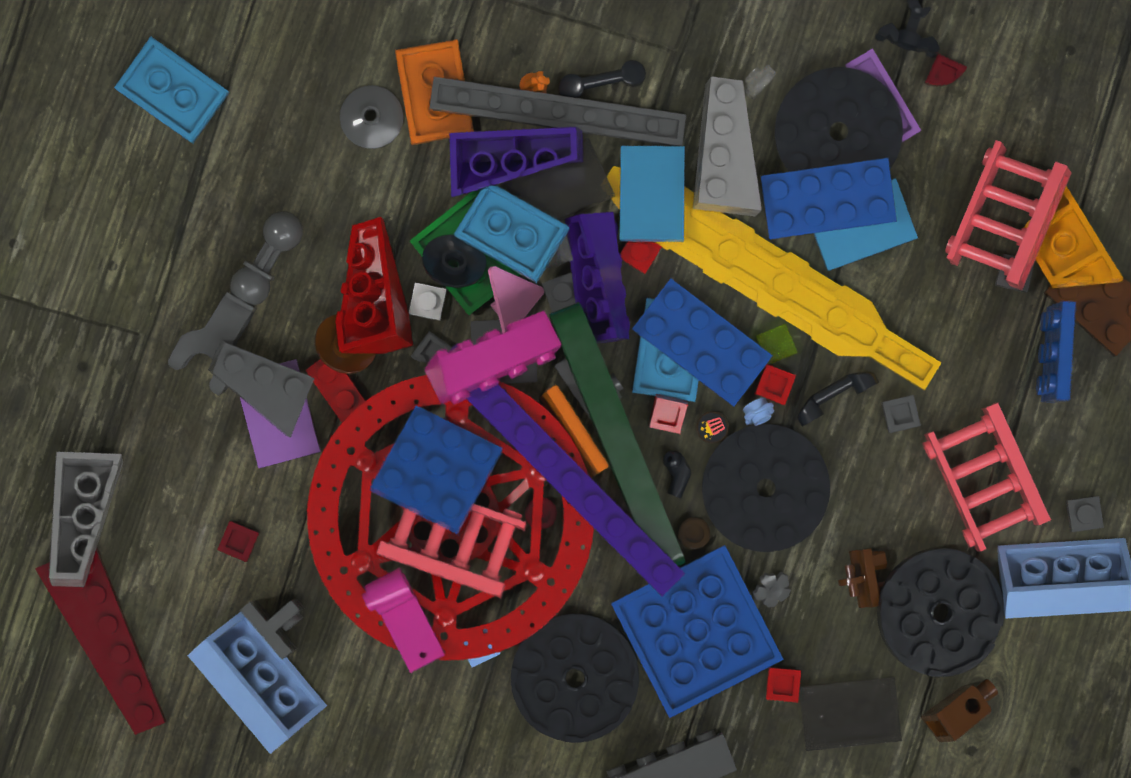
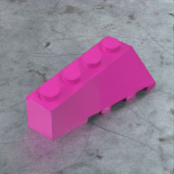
M545 311L509 324L505 327L506 332L503 334L497 329L487 332L476 340L477 344L473 345L469 339L459 343L456 348L449 352L446 349L436 352L424 370L441 404L450 400L453 404L459 403L470 397L469 392L479 387L481 391L488 390L499 383L498 379L509 375L510 379L515 378L528 370L526 366L537 362L538 366H541L555 359V353L562 344Z

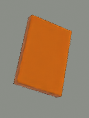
M458 39L395 50L411 144L416 145L450 139L449 133L474 132L471 116L429 110L434 77L465 81Z
M555 385L547 390L540 399L546 409L560 422L572 438L590 477L592 478L608 468L609 464L560 388Z

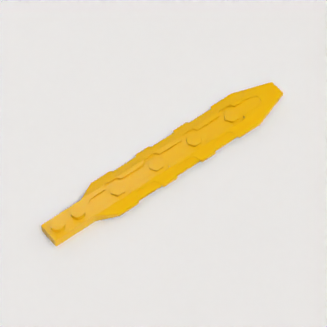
M613 166L603 181L601 188L620 210L621 167ZM684 187V242H655L665 250H672L703 269L704 274L720 284L725 283L755 301L759 308L772 316H779L810 335L811 340L837 356L870 357L920 389H926L941 362L889 331L872 301L846 285L840 286L809 267L808 262L792 252L787 253L757 235L753 228L737 218L733 220L722 212L693 209L694 192Z

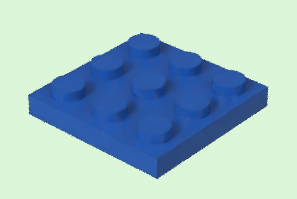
M1061 301L1047 307V311L1041 314L1040 330L1045 332V343L1039 346L1038 361L1043 363V375L1038 376L1036 393L1041 395V402L1057 403L1070 400L1076 302Z
M415 406L373 481L370 491L458 534L496 465L503 448L429 411Z

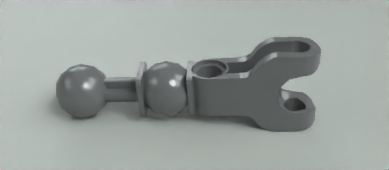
M277 211L265 220L263 226L265 243L254 262L245 261L243 263L245 267L237 270L232 276L230 282L231 292H226L206 326L201 330L190 331L181 336L168 360L169 367L174 370L182 369L187 366L196 354L200 353L206 354L213 359L220 341L237 347L240 337L257 309L255 306L263 303L268 297L270 280L274 281L275 279L269 272L281 252L295 248L301 241L303 226L299 218L287 211ZM213 375L209 388L214 394L220 396L228 387Z

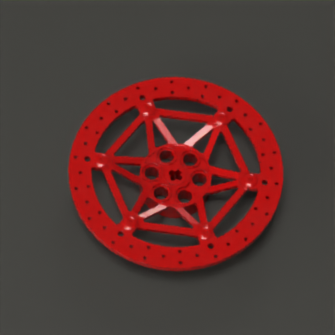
M427 375L404 380L385 388L362 403L341 423L328 441L315 468L307 506V528L311 552L321 580L332 599L343 613L360 629L374 639L396 650L398 648L382 616L376 609L373 611L368 609L362 597L366 590L357 578L367 571L380 578L389 573L381 568L380 564L393 561L379 556L377 551L381 541L389 543L390 539L395 537L400 520L372 545H369L368 542L372 480L376 478L394 444L374 453L365 446V443L387 423L413 411L415 406L423 408L441 404ZM499 381L498 385L503 390H506L507 394L551 438H555V442L588 475L579 450L560 422L532 397ZM467 399L453 404L451 400L443 403L446 406L445 418L443 419L503 448V454L522 466L521 470L488 477L481 492L487 494L490 500L487 509L502 514L504 509L512 505L529 488L534 489L530 553L527 554L511 537L508 547L520 562L504 557L501 566L516 571V575L501 583L505 584L504 591L528 580L537 586V590L523 604L497 620L476 627L458 629L456 627L457 615L494 596L480 592L457 603V597L462 584L453 582L448 597L445 598L442 577L431 574L436 601H431L413 588L412 590L420 605L434 614L432 629L442 649L445 650V656L437 660H466L495 654L517 645L545 626L561 610L580 581L588 561L594 528L562 496L564 525L558 554L551 567L539 561L544 482L547 480L518 451L468 419L469 406L473 405ZM353 447L355 449L353 455L348 454V448ZM351 466H354L362 471L358 551L346 556L339 531V502L348 470ZM524 479L501 502H498L491 488L492 485ZM469 512L458 534L445 529L437 552L440 555L438 561L450 565L451 561L456 559V556L446 557L442 553L441 546L445 540L453 539L460 548L472 514L471 512ZM416 514L408 537L412 546L407 550L420 554L421 549L425 550L428 539H419L415 535V527L421 521H425L433 527L434 522ZM484 517L481 525L488 531L487 539L482 543L475 542L467 565L475 558L489 562L492 553L488 551V548L495 537L499 535L502 526L500 522ZM577 521L581 523L579 526L576 525ZM343 566L347 567L348 572L346 574L341 573V568ZM553 578L555 580L554 585H548L547 580ZM562 589H566L567 592L563 593ZM442 632H446L448 634V638L446 640H443L440 637Z

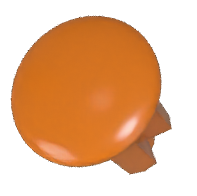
M542 71L528 73L521 79L519 88L520 90L546 93L550 79L545 77Z

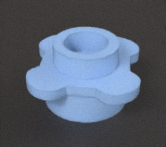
M759 398L743 408L746 425L754 424L757 426L770 420L771 414L775 411L772 408L774 407L773 403H768L766 398Z

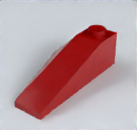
M378 217L352 225L346 258L348 271L346 282L342 283L341 293L343 294L341 311H337L335 321L339 352L385 354L413 346L409 313L384 219Z

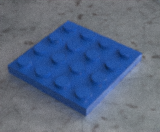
M725 545L680 567L685 575L663 597L647 584L611 603L669 718L784 660Z

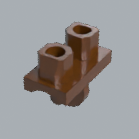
M871 549L849 551L851 565L845 566L847 578L838 579V585H848L850 597L857 596L859 608L877 607L879 595L885 581L877 582L875 570L886 568V553L884 551H872Z

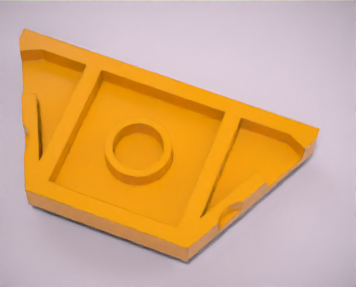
M1066 186L1035 260L1052 288L1121 282L1124 280ZM1029 220V221L1026 223V225L1024 226V228H1028V225H1029V223H1030L1031 220Z

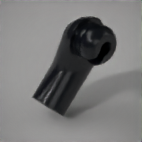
M669 451L663 456V464L667 467L673 478L667 493L682 499L691 476V469L684 455L678 451Z

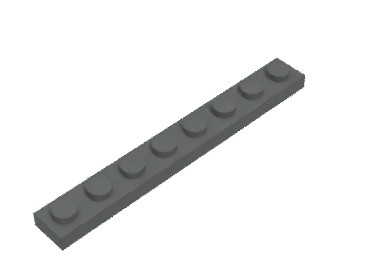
M434 77L429 110L547 128L577 127L582 130V133L667 146H682L686 114Z

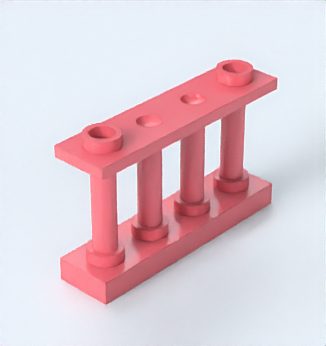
M996 140L993 148L989 147L984 155L982 163L985 166L956 236L952 235L947 243L945 252L948 255L946 258L951 264L958 266L961 257L964 256L1002 270L1004 275L1007 276V283L1011 287L1023 290L1071 176V171L1067 165L1058 162L1054 163L1052 170L1047 169V171L1008 158L1004 156L1007 149L1002 142ZM1001 168L1042 183L1041 186L1044 187L1040 199L1031 200L993 186L992 184L998 169ZM988 197L1029 212V216L1032 218L1028 228L1020 230L979 215L986 198ZM974 226L1017 242L1019 249L1015 258L1006 259L967 244Z
M999 403L982 408L985 415L981 416L980 421L938 440L934 431L924 434L927 440L923 442L925 452L930 460L935 458L966 529L962 530L965 541L969 548L974 546L976 551L980 552L986 549L983 538L1024 520L1028 522L1033 521L1034 525H1041L1051 520ZM985 432L994 434L998 443L994 446V450L950 469L943 451ZM998 461L1007 463L1011 474L1007 475L1008 479L963 498L956 480ZM1012 490L1015 493L1020 492L1024 503L1020 504L1021 508L976 527L969 511L970 509Z
M474 504L470 511L472 514L456 559L452 560L449 565L438 561L440 555L437 552L446 528L436 523L433 524L425 550L421 549L420 554L407 550L409 544L406 542L416 513L405 508L394 539L391 538L389 544L381 541L377 554L398 563L502 598L505 584L499 582L501 576L498 574L514 528L525 531L527 524L521 521L522 515L517 512L504 509L503 514ZM486 517L502 523L487 569L486 571L482 570L480 576L469 572L470 565L467 564L483 519Z

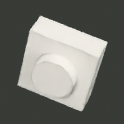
M415 283L409 315L440 321L447 289Z

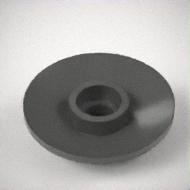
M374 85L363 86L350 93L343 102L340 111V123L347 138L355 145L366 149H377L390 144L398 136L403 125V110L399 100L389 90ZM374 110L377 113L374 121H367L365 119L367 111Z

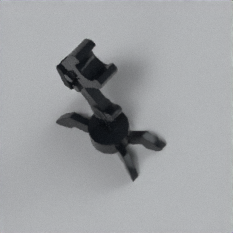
M906 0L910 10L906 29L897 30L893 23H889L879 29L875 39L881 42L888 39L891 44L909 51H916L918 53L925 51L927 57L934 59L936 53L940 50L935 38L931 36L922 39L916 33L920 19L928 15L931 7L921 8L918 0Z

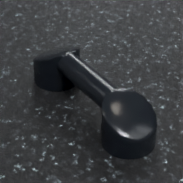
M630 60L625 62L621 69L581 78L576 74H568L560 80L559 93L561 96L580 98L584 90L623 82L628 87H638L645 80L646 70L640 62Z
M870 372L847 374L811 395L801 408L797 419L803 427L824 414L820 408L821 404L851 387L854 388L858 395L879 383V380L874 373Z

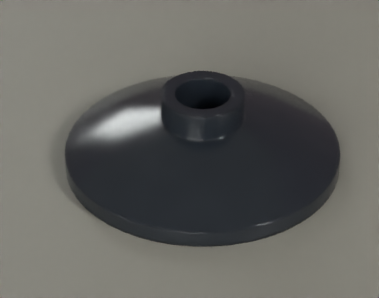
M443 235L433 239L426 245L423 251L422 264L426 273L435 282L447 287L462 288L470 286L481 279L486 269V257L483 252L461 241L454 235Z

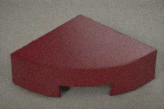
M938 53L924 84L935 87L949 85L956 81L965 72L967 67Z

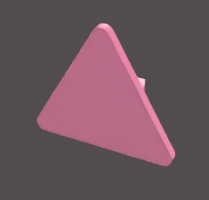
M493 266L488 269L495 299L491 307L499 316L502 333H505L506 326L525 318L544 294V289L541 286Z

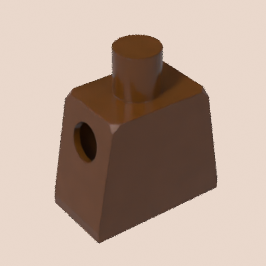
M985 679L976 687L973 684L964 685L920 717L939 742L956 741L992 711L987 702L998 695V691L988 679Z

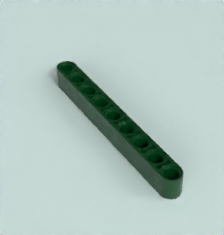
M576 302L550 313L551 323L562 344V350L632 520L677 566L686 563L580 303Z

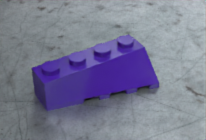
M577 127L449 133L452 198L562 164L583 163L582 130Z
M614 212L579 214L565 218V224L570 228L567 233L575 303H580L596 343L629 339L630 321L626 315V289L622 284V257L618 252V226L614 220Z

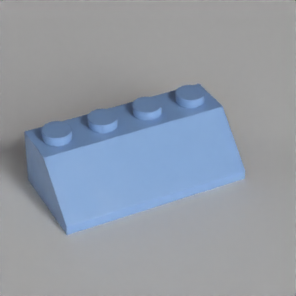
M1125 538L998 546L999 581L1004 600L1005 619L1131 611V559Z
M241 611L207 637L188 655L270 754L327 706L286 657L282 660Z

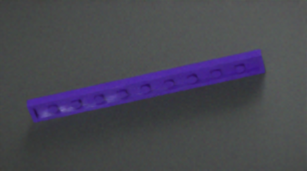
M457 343L453 348H451L449 351H451L452 349L456 348L457 345H458V343ZM498 384L485 391H481L479 387L469 392L471 396L467 400L661 597L685 575L651 538Z

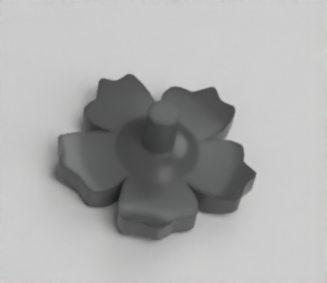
M780 572L777 576L774 573H764L763 576H760V581L763 585H757L753 591L756 600H762V603L767 607H775L778 600L782 602L789 597L791 589L788 587V575Z

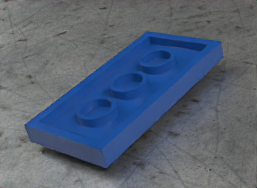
M889 158L761 175L769 239L897 222Z
M671 278L632 328L635 333L733 407L773 356Z

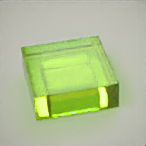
M786 323L756 336L759 345L773 355L768 361V365L798 353Z

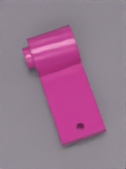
M400 567L365 585L366 592L362 594V597L370 611L376 609L382 616L410 673L445 656L418 599Z

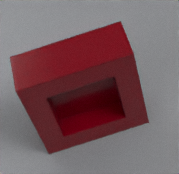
M229 521L217 550L248 562L260 532Z

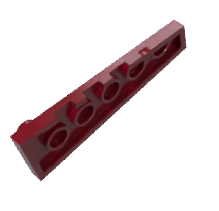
M96 548L85 587L52 586L49 579L50 562L35 568L134 734H139L166 723L98 548Z

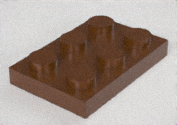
M1124 277V280L1116 283L1052 288L1050 285L1043 292L1055 304L1061 301L1076 302L1074 321L1112 356H1117L1131 341V283Z

